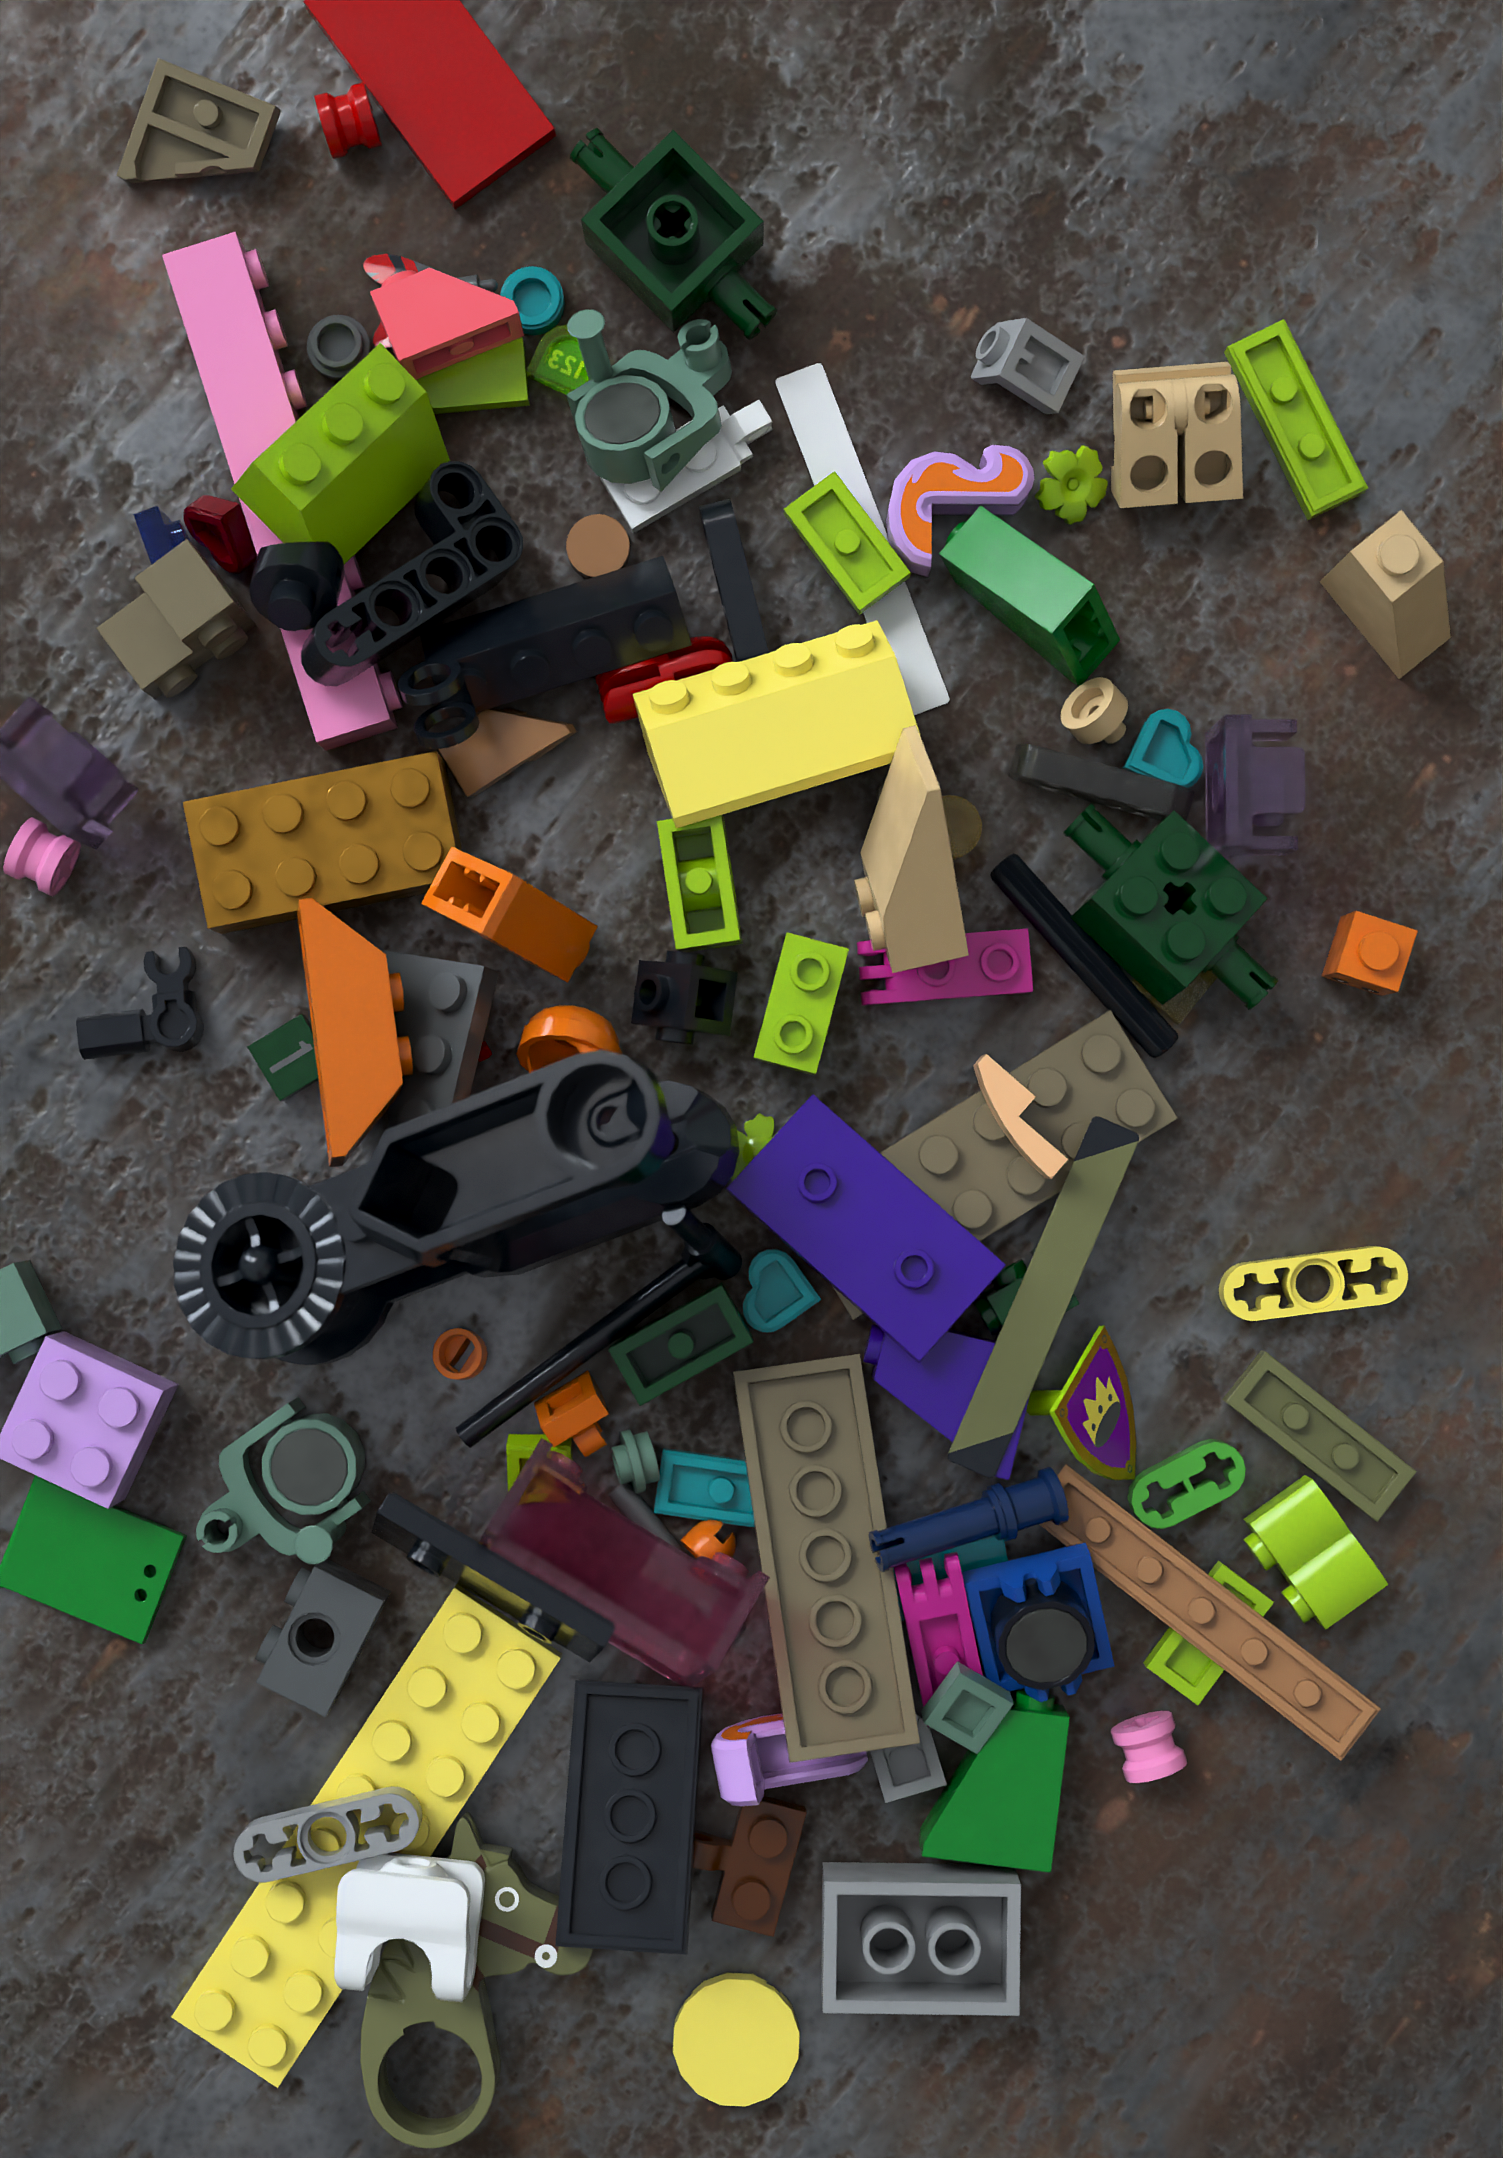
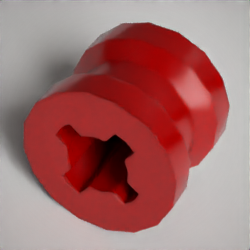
M364 82L351 85L348 93L334 97L328 92L314 96L325 138L333 159L345 156L349 148L361 144L369 149L382 146Z

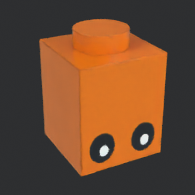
M1359 911L1340 917L1321 977L1380 996L1396 993L1399 991L1418 930Z

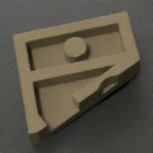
M158 58L116 176L130 183L258 172L260 171L281 110L275 105Z

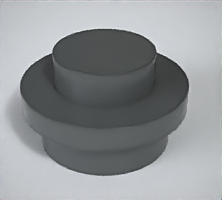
M331 315L323 318L315 324L307 339V353L312 365L320 374L334 380H341L371 352V342L365 328L357 320L345 315Z

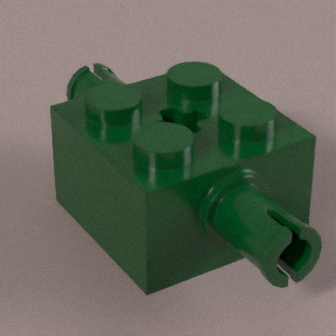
M598 128L588 132L586 138L590 141L589 145L587 146L580 140L572 150L570 159L575 164H578L607 194L581 219L585 243L673 333L704 302L713 301L744 332V336L748 340L756 337L760 333L758 326L761 324L766 328L775 317L777 309L770 305L738 272L740 267L764 245V221L674 130L635 167L603 136L604 134ZM667 227L670 231L676 233L683 227L685 235L681 238L671 236L666 239L662 236V230Z
M1091 803L1070 824L1063 834L1077 844L1105 871L1101 876L1105 881L1070 918L1162 1005L1187 988L1200 972L1204 974L1209 970L1245 1004L1244 1006L1248 1010L1255 1007L1268 994L1267 990H1271L1277 984L1278 979L1275 976H1271L1237 943L1240 937L1237 932L1268 898L1175 810L1163 819L1141 842L1136 839L1131 843ZM1166 903L1172 908V914L1165 909Z

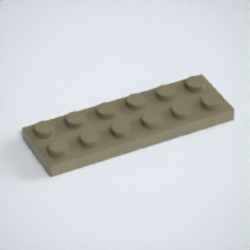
M1109 1010L1008 1072L1036 1096L1019 1117L1068 1158L1067 1162L1052 1179L1044 1178L1013 1146L998 1125L981 1090L884 1149L880 1154L976 1239L981 1241L1061 1191L1093 1117L1099 1116L1136 1132L1139 1135L1138 1143L1178 1117L1112 1011ZM834 1288L853 1320L863 1314Z
M860 1354L733 1372L789 1763L920 1743L893 1567L885 1572L879 1570L875 1562V1558L880 1556L879 1551L872 1553L869 1542V1532L886 1529L887 1526Z

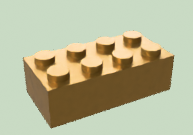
M437 751L183 802L207 928L221 934L297 919L299 899L313 898L328 911L334 912L427 893L450 848L454 847L462 851L446 765Z

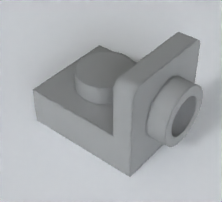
M1028 318L998 322L983 335L977 346L976 358L978 361L971 374V379L981 385L998 383L1044 414L1059 413L1085 356Z

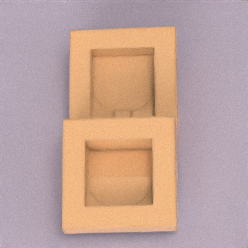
M987 1054L982 1055L973 1067L979 1087L990 1111L1010 1142L1027 1162L1044 1178L1052 1179L1067 1162L1068 1158L1019 1117L1036 1096Z

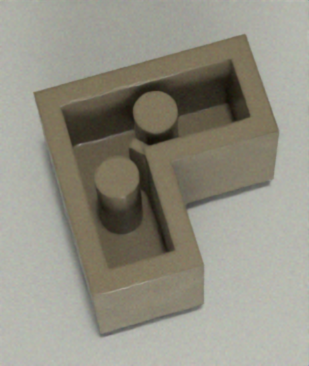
M186 539L134 577L145 592L96 629L139 687L153 699H157L162 694L166 698L173 697L189 687L197 678L194 670L213 656L217 660H222L238 651L248 641L249 637L246 635V632L256 624L212 564Z

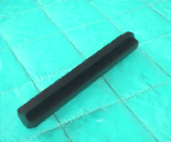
M1014 853L1008 855L992 870L990 876L993 882L1103 1005L1112 1011L1115 1018L1150 1057H1160L1176 1043L1179 1038L1178 1033L1104 950L1070 918L1072 916L1070 912L1019 855Z

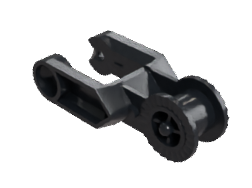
M605 1050L576 1054L384 1131L369 1163L314 1185H308L293 1177L269 1172L243 1174L221 1183L213 1191L205 1195L188 1215L185 1226L178 1236L173 1266L174 1287L180 1309L193 1330L209 1345L226 1354L248 1359L277 1358L281 1361L301 1365L330 1364L351 1356L369 1343L376 1332L384 1325L391 1307L398 1300L469 1273L484 1278L520 1275L662 1221V1212L667 1204L682 1202L689 1210L704 1204L720 1194L734 1174L740 1151L737 1127L727 1109L707 1093L692 1086L673 1081L658 1082L656 1075L650 1068L628 1056ZM674 1131L679 1138V1146L674 1154L668 1156L673 1149L675 1141L672 1133Z

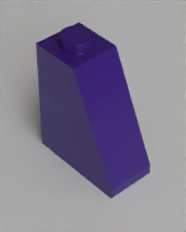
M872 1325L863 1362L874 1365L871 1374L874 1381L953 1442L997 1340L950 1329L925 1358L918 1363L878 1326ZM1029 1398L995 1476L998 1478L1010 1480Z

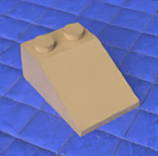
M916 725L906 727L902 730L860 852L865 877L854 880L862 917H865L872 949L873 951L885 949L892 973L969 956L941 789Z

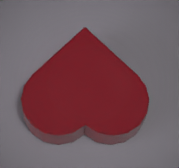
M202 495L184 509L183 519L187 530L200 545L209 549L212 557L224 570L239 574L256 561L257 553L239 503L210 495Z

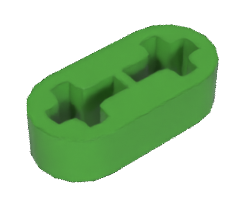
M1207 1439L1200 1441L1135 1476L1128 1489L1127 1499L1130 1509L1141 1522L1151 1528L1164 1529L1174 1526L1237 1492L1245 1480L1246 1467L1243 1457L1234 1447L1222 1440ZM1212 1453L1220 1460L1229 1458L1231 1465L1223 1470L1226 1480L1222 1484L1217 1485L1210 1478H1205L1191 1484L1189 1478L1206 1468V1462L1203 1457L1207 1454ZM1156 1482L1163 1489H1168L1181 1482L1184 1489L1167 1499L1169 1507L1167 1512L1160 1514L1153 1507L1143 1509L1141 1502L1149 1498V1491L1147 1489L1149 1484Z

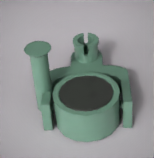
M581 310L569 319L567 328L568 332L577 338L589 381L566 396L587 464L597 476L612 483L632 484L651 478L652 485L662 492L698 451L719 433L722 427L717 401L713 396L731 378L732 369L727 347L719 341L720 337L716 325L710 328V321L697 319L688 322L679 330L678 342L681 349L668 360L650 351L634 350L611 366L602 335V329L605 325L604 316L596 310ZM668 397L680 404L693 418L692 422L678 431L675 429Z
M299 1397L292 1400L222 1450L219 1455V1468L230 1492L215 1501L202 1513L196 1527L197 1540L202 1539L205 1543L202 1547L212 1553L233 1551L260 1534L279 1553L288 1556L297 1554L303 1562L308 1564L324 1562L330 1556L333 1544L344 1535L346 1531L345 1520L371 1501L364 1491L349 1501L346 1499L359 1486L365 1470V1449L358 1433L344 1420L327 1413L307 1414L292 1421L290 1418L305 1408ZM278 1426L281 1428L268 1441L262 1457V1478L269 1494L283 1508L300 1515L321 1514L337 1507V1510L313 1526L300 1529L290 1524L278 1514L263 1495L251 1471L248 1457L249 1449L255 1442ZM217 1519L224 1522L228 1520L232 1522V1526L229 1527V1535L222 1534L219 1531Z

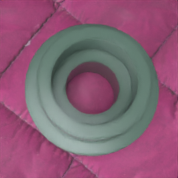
M630 1429L620 1431L621 1445L611 1447L612 1460L620 1485L631 1482L636 1494L645 1492L646 1484L660 1481L658 1464L649 1434L645 1431L633 1435Z

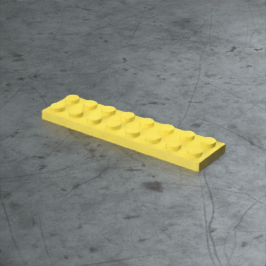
M456 1584L311 1805L385 1787L396 1786L404 1788L418 1799L422 1808V1822L413 1841L404 1849L392 1853L430 1857L561 1659L562 1653L546 1642L527 1633L516 1622ZM384 1804V1810L379 1818L361 1823V1810H352L359 1822V1844L367 1843L364 1834L368 1828L388 1825L391 1835L399 1834L400 1826L403 1821L408 1819L406 1812L401 1814L395 1813L392 1804ZM323 1817L312 1824L311 1838L318 1848L324 1851H335L345 1845L346 1830L337 1819ZM297 1825L293 1831L294 1833L283 1848L297 1845L296 1858L302 1859L304 1857L297 1844ZM359 1861L271 1882L259 1883L171 2017L278 2088L343 1990L338 1987L334 1977L337 1941V1893L341 1878L350 1870L356 1869Z

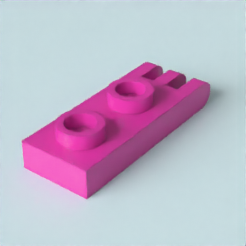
M1027 928L965 933L969 956L892 973L885 949L873 951L870 940L857 942L858 955L875 956L883 954L884 965L859 967V980L885 979L886 990L872 989L861 992V1005L1032 993L1033 981L1029 930Z
M957 1552L944 1554V1567L949 1578L936 1579L932 1557L919 1560L923 1579L921 1584L912 1585L911 1572L906 1563L894 1567L923 1708L957 1661L983 1676Z

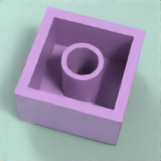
M65 1331L48 1335L40 1347L0 1433V1459L109 1509L126 1499L179 1384Z

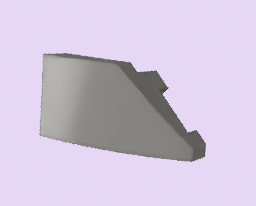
M916 1715L920 1743L870 1751L885 1803L947 1785L930 1727L925 1725L923 1719Z

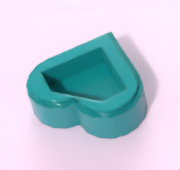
M1162 709L1151 714L1142 725L1122 770L1171 792H1181L1192 787L1202 775L1203 760L1199 751L1189 743L1191 728L1186 717L1172 709Z
M766 1249L752 1259L749 1267V1281L752 1288L746 1294L743 1301V1314L747 1323L754 1329L761 1332H774L821 1300L795 1261L786 1252L779 1249Z

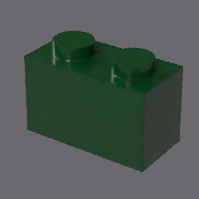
M721 1282L614 1342L608 1351L639 1406L750 1345L754 1342V1337L724 1283Z

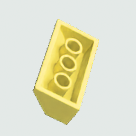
M878 620L863 625H850L836 633L803 643L787 644L776 651L740 662H727L713 670L677 681H664L653 688L633 694L647 752L676 828L891 764L903 728L916 725L918 729L896 656Z

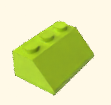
M380 343L258 456L231 490L283 543L329 542L336 547L345 565L421 491L433 471L440 464L449 462L450 459L427 391Z

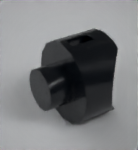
M294 542L261 547L257 555L249 587L251 601L257 611L278 628L286 631L312 629L326 613L338 605L345 574L344 561L336 547L329 542Z

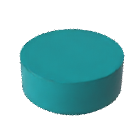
M535 266L520 268L513 272L502 286L500 296L515 302L524 334H544L552 330L561 320L565 309L563 290L558 279L548 270Z

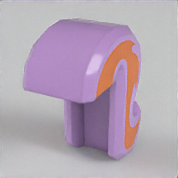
M991 445L984 449L979 464L981 469H976L970 463L951 453L932 452L911 460L894 481L886 518L889 544L909 571L925 577L929 576L932 560V515H972L980 505L994 515H1015L1026 502L1034 482V471L1028 458L1015 448Z
M782 1713L752 1718L728 1726L720 1731L711 1743L721 1798L734 1806L759 1805L764 1796V1789L851 1775L860 1771L868 1762L865 1751L789 1763Z

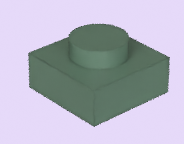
M957 1661L921 1710L925 1725L978 1754L1014 1703L1008 1690Z

